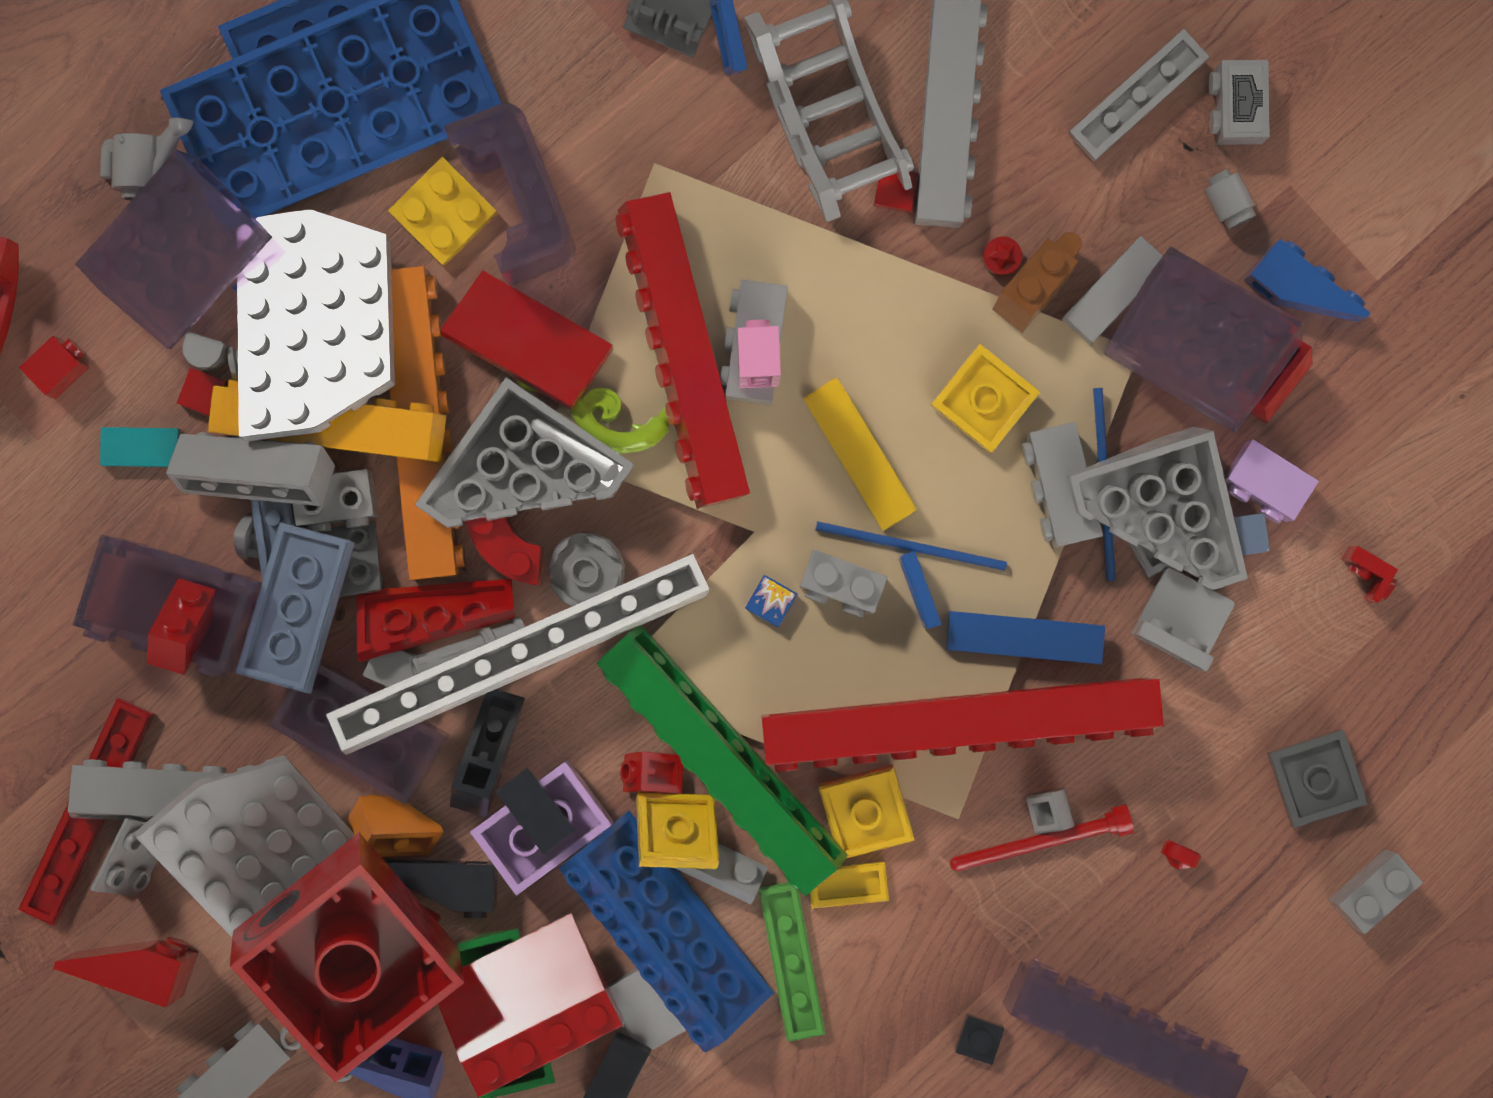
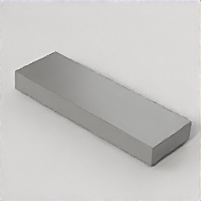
M1140 236L1067 312L1062 320L1084 341L1091 345L1160 273L1169 261Z

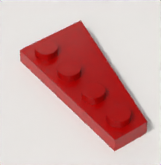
M512 579L381 589L382 591L357 594L359 662L514 619Z

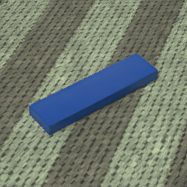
M949 611L946 650L1102 664L1105 625Z

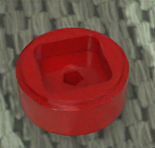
M996 237L986 245L983 251V264L995 276H1008L1015 272L1021 263V248L1010 237Z
M1169 839L1165 840L1160 852L1166 856L1170 866L1179 870L1190 867L1197 868L1202 857L1200 856L1201 853Z

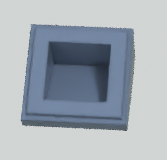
M1264 513L1234 517L1242 555L1270 551Z

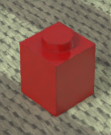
M55 336L49 338L19 367L45 396L57 399L89 369L88 365L81 359L85 356V353L73 340L68 338L64 341Z

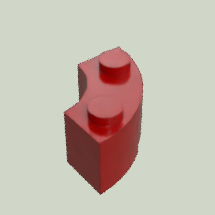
M484 517L466 521L468 532L476 549L494 569L513 580L531 585H542L544 547L530 544L521 538L512 526L510 517L489 521Z

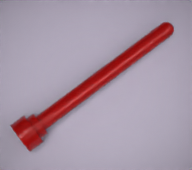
M1127 804L1111 807V812L1104 813V818L1077 824L1063 831L1042 833L951 858L949 864L953 871L958 872L1108 832L1110 836L1118 834L1120 838L1135 833Z

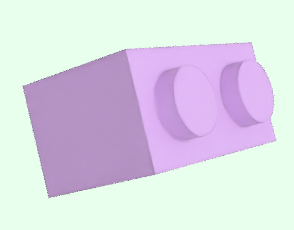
M1254 439L1244 443L1224 475L1226 485L1229 486L1227 491L1230 495L1244 503H1247L1249 499L1262 507L1259 511L1260 513H1264L1266 518L1280 524L1281 520L1285 522L1295 520L1319 482Z

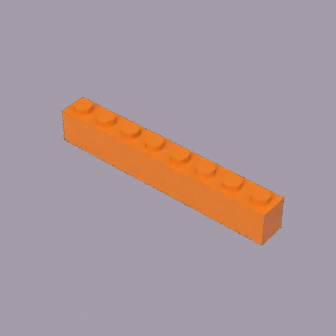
M424 266L392 269L395 386L390 388V398L397 401V409L410 410L411 403L434 405L433 413L444 415L450 413L448 392L447 390L441 391L440 376L446 375L444 354L443 352H437L436 337H441L439 314H433L432 299L438 298L437 282L435 275L429 276V271ZM445 429L441 462L397 457L409 580L412 581L460 576V567L466 566L463 544H457L456 529H461L462 526L447 528L415 506L448 459V452L454 451L451 429Z

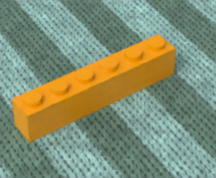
M229 380L228 387L213 386L208 432L239 436L238 381ZM374 398L373 405L364 404L355 411L349 409L330 421L331 426L321 432L266 440L304 444L306 441L314 442L315 445L328 448L441 462L447 415L433 413L434 405L411 403L410 410L397 409V401Z

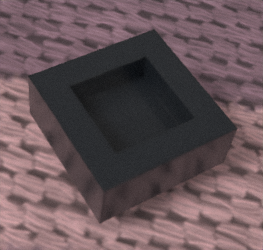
M967 1013L954 1051L955 1053L993 1065L1005 1028L1003 1025Z

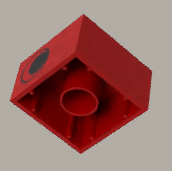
M360 832L233 930L230 967L335 1083L464 983L458 945Z

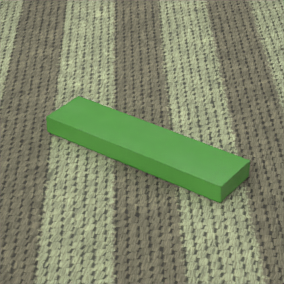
M788 881L759 887V893L787 1042L825 1035L799 891L792 887Z

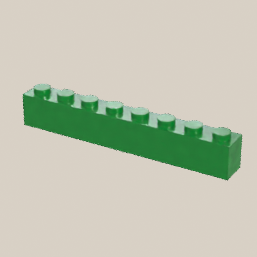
M642 625L625 635L596 663L602 669L606 680L612 685L617 686L628 698L632 709L638 714L643 715L654 727L658 738L664 743L669 744L680 756L684 767L690 772L695 773L706 785L710 796L716 801L721 802L732 814L736 825L742 830L747 831L758 843L762 854L768 859L773 860L784 872L786 880L792 887L799 889L804 896L808 895L832 875L849 856Z

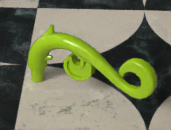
M516 379L521 388L529 392H538ZM599 387L589 391L582 400L580 398L573 410H570L573 419L581 429L618 454L644 451L656 445L669 432V422L665 406L656 418L651 417L646 424H633L632 428L635 429L634 431L617 432L601 425L592 414L594 410L600 409L603 411L601 416L603 423L616 420L621 413V399L615 392L607 388Z

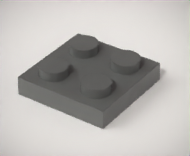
M1339 729L1267 753L1291 827L1296 828L1368 804L1344 730Z

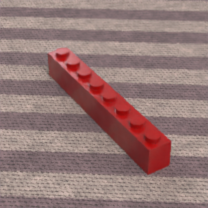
M671 192L626 201L617 210L618 214L615 218L616 227L620 237H625L628 248L625 259L629 273L635 275L638 289L635 292L638 309L641 313L644 312L648 324V327L645 329L646 341L650 350H655L658 365L655 367L657 382L661 388H665L668 403L665 404V411L669 424L671 426L674 425L678 437V440L675 442L677 457L680 463H685L688 478L685 480L687 495L691 501H695L696 509L740 499L751 493Z

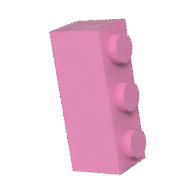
M770 320L745 321L746 326L738 328L737 337L739 388L779 387L781 377L779 326H770Z

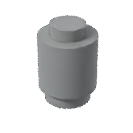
M1229 169L1208 179L1210 186L1204 192L1220 223L1224 222L1228 230L1256 216L1252 208L1255 206V203L1239 172L1231 175Z

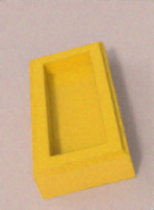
M885 861L840 866L832 875L810 892L812 909L889 901Z

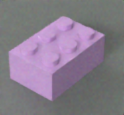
M569 759L539 780L576 828L573 833L546 854L540 851L506 806L470 831L516 896L614 823Z

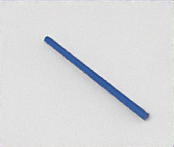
M1093 388L1098 462L1108 459L1103 388ZM1102 523L1106 581L1116 580L1113 534L1109 532L1110 527Z
M819 521L816 524L815 531L1002 571H1005L1007 562Z

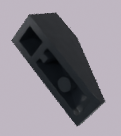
M498 689L485 694L451 787L450 807L487 818L523 708L524 697Z
M383 859L406 887L452 911H463L464 918H487V912H493L497 908V869L491 861Z

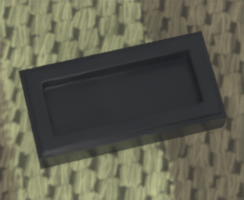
M528 767L496 791V794L543 854H546L576 830Z
M617 1031L583 1098H627L651 1052V1048Z

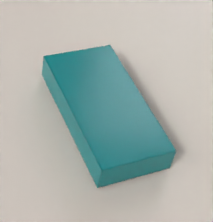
M101 427L100 466L168 467L181 434V429Z

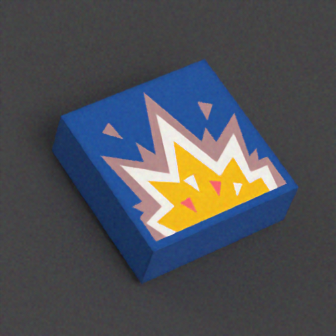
M763 575L745 609L779 628L797 593L770 577Z

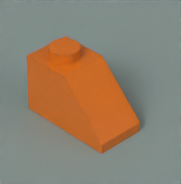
M375 794L359 796L347 818L348 826L353 831L354 836L360 832L380 857L430 855L443 834L441 825L397 796H378Z

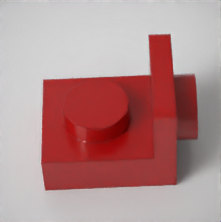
M1349 546L1341 559L1351 565L1348 571L1368 582L1371 577L1374 578L1364 599L1370 603H1379L1381 598L1386 600L1397 584L1394 576L1398 569L1359 546Z
M644 751L625 754L624 762L620 769L623 792L682 794L683 764L678 754Z

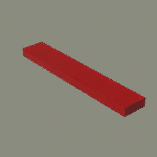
M117 698L88 760L106 761L107 767L123 768L124 762H133L155 713L123 698ZM67 803L18 910L52 926L58 923L105 820L72 818L68 813Z

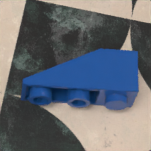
M1279 239L1244 278L1247 284L1274 305L1359 322L1370 315V312L1363 307L1365 301L1351 290H1346V292L1334 283L1335 277L1331 272L1320 265L1314 267L1303 258L1305 252L1291 241L1285 243Z

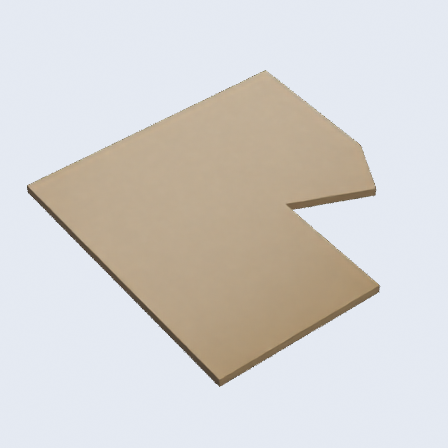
M654 163L641 198L671 192L719 376H721L722 366H730L732 351H726L724 347L727 327L735 328L737 313L729 312L732 289L740 290L741 279L787 285L788 288L780 340L781 377L779 387H774L772 405L726 399V390L723 389L751 494L740 499L696 509L695 501H691L686 492L685 480L688 478L685 463H680L676 454L675 442L678 440L674 425L671 426L669 424V432L656 445L644 451L620 454L635 465L624 482L754 532L706 580L709 587L707 596L679 608L652 637L739 734L764 743L761 715L1008 691L1021 657L946 650L949 611L1036 619L1064 546L1052 548L1051 541L1045 542L1043 538L1040 519L1045 518L1042 503L1036 504L1033 498L1031 481L1036 480L1033 465L1027 466L1025 463L1022 443L1027 442L1026 435L1030 432L1076 422L1086 467L1096 464L1098 454L1093 388H1103L1107 436L1139 350L1103 336H1099L1089 345L1064 321L1041 312L1027 329L1021 333L992 310L999 297L997 295ZM625 239L588 330L613 344V351L581 397L582 400L589 391L599 387L615 392L621 399V413L616 420L603 423L601 421L603 411L600 409L594 410L592 414L601 425L617 432L634 431L635 429L632 428L633 424H646L651 417L656 418L665 404L668 403L665 388L659 386L656 378L655 367L658 365L655 350H650L646 341L645 329L648 327L644 312L641 313L636 303L635 292L638 286L635 275H631L627 269L625 255L628 252ZM979 344L1040 391V394L991 454L930 406ZM835 377L841 382L917 509L916 512L884 531L881 530L803 400L804 397ZM559 404L557 412L577 425L570 410ZM819 521L1006 561L1007 565L1005 571L915 552L941 621V625L926 629L923 628L898 560L899 556L912 551L815 531L816 524ZM813 550L888 576L874 614L865 612L864 617L860 618L842 611L844 603L829 598L825 605L804 597L807 590L799 586ZM763 575L770 577L797 593L779 628L745 609ZM968 746L956 747V754L933 756V754H930V750L916 751L917 758L893 760L891 753L878 754L877 762L854 764L852 757L837 758L838 766L826 768L846 776H851L894 764L903 798L959 819L984 752L969 751Z

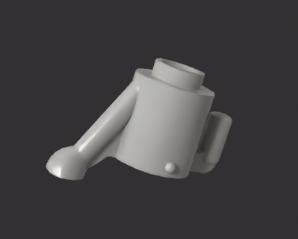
M170 118L169 126L160 136L135 133L115 134L113 139H107L103 142L100 177L112 179L111 188L120 191L121 199L134 202L153 201V194L163 192V175L180 137L190 131L194 121L184 118Z

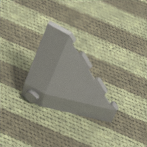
M505 378L415 506L447 528L462 526L463 521L484 517L489 521L518 515L517 511L541 507L543 511L570 506L572 501L596 497L597 500L612 498L635 465L514 382Z
M1195 426L1159 437L1067 475L1077 514L1090 521L1093 518L1110 527L1109 532L1133 546L1142 545L1155 553L1154 558L1181 572L1184 569L1198 577V583L1211 590L1248 579L1213 430Z

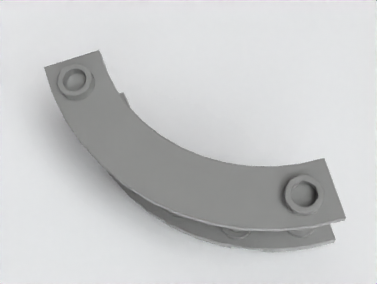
M827 0V6L776 26L772 23L766 25L759 12L744 17L757 61L763 63L769 81L766 83L776 113L799 168L804 167L811 181L808 187L826 222L841 217L837 201L842 199L843 194L896 173L905 191L913 188L909 172L914 170L912 159L906 148L900 150L874 96L847 18L852 17L848 0ZM833 20L841 45L789 66L785 63L780 65L775 47L780 46V41ZM841 61H847L856 87L804 108L802 105L795 106L789 90V86L793 85L794 80ZM858 102H863L873 127L823 147L818 145L812 146L805 130L806 127H809V122ZM880 141L888 160L838 180L834 177L828 179L823 170V167L826 166L825 162Z

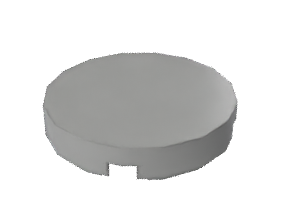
M581 532L564 538L554 548L548 562V572H550L552 581L550 584L553 592L563 603L569 606H575L622 585L625 580V564L619 549L610 539L597 533Z

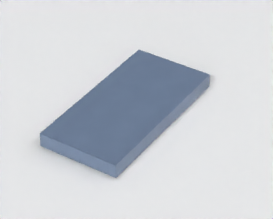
M279 523L236 674L311 694L355 542Z

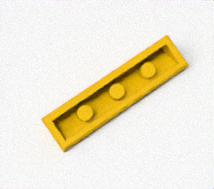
M835 377L804 397L805 404L881 530H886L916 512L917 509L839 379Z

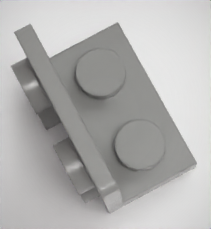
M1166 568L1130 635L1198 671H1208L1214 659L1209 653L1235 603L1172 568Z

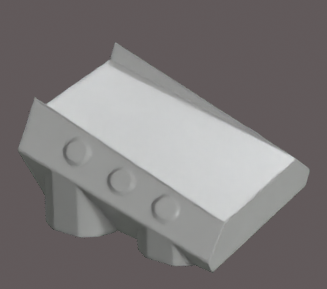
M637 968L632 969L608 984L624 1017L623 1026L615 1029L616 1032L618 1031L653 1050L685 1031V1028L674 1014L666 1008L664 1002L651 985L642 978Z

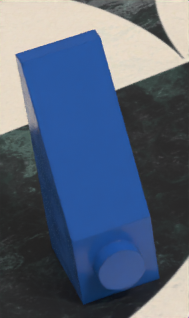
M393 1038L348 1074L402 1098H435L445 1071L443 1052Z

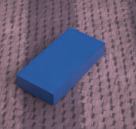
M710 0L709 4L725 75L740 74L747 70L748 67L733 0Z
M915 551L899 556L898 560L923 628L931 629L941 625Z

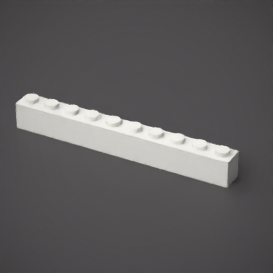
M691 554L326 714L342 752L345 755L350 754L707 596L709 587L694 554Z

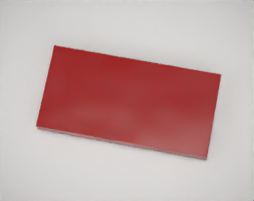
M484 270L481 271L440 329L441 336L571 411L613 351V344Z

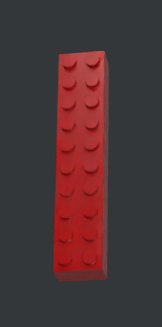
M1148 677L761 715L766 765H774L775 772L798 770V762L813 761L814 768L838 766L837 758L852 757L854 764L877 762L878 754L891 753L893 760L917 758L916 751L930 750V754H933V756H946L956 754V747L968 746L969 751L987 752L996 750L995 743L1007 742L1008 747H1012V749L1035 747V739L1046 738V743H1051V745L1075 743L1074 735L1085 734V739L1100 741L1115 739L1114 731H1124V735H1130V737L1154 735L1153 728L1164 727L1160 679Z

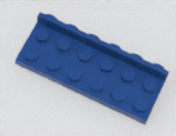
M630 810L559 867L560 872L564 875L570 887L579 894L590 908L593 916L602 923L615 940L616 945L624 951L639 970L642 978L651 985L664 1002L666 1008L674 1014L688 1032L691 1040L703 1052H708L726 1041L774 993L676 868L639 867L637 819Z

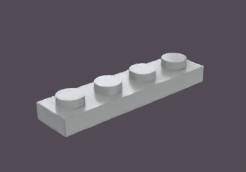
M1183 29L1071 129L1068 135L1095 162L1210 57Z

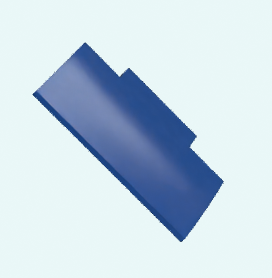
M278 0L218 26L231 55V60L160 89L171 118H184L194 121L190 131L180 138L222 234L237 229V227L258 217L275 213L506 115L458 0Z

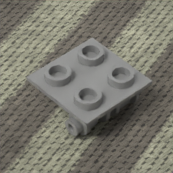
M125 818L90 890L140 897L142 890L146 888L150 881L151 872L157 862V859L135 836V832L146 821Z

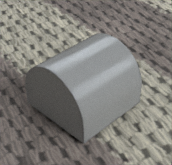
M189 332V334L186 333L183 342V354L186 360L193 366L204 371H216L227 363V347L230 346L223 342Z
M1065 787L1026 796L1035 834L1063 831L1075 826Z

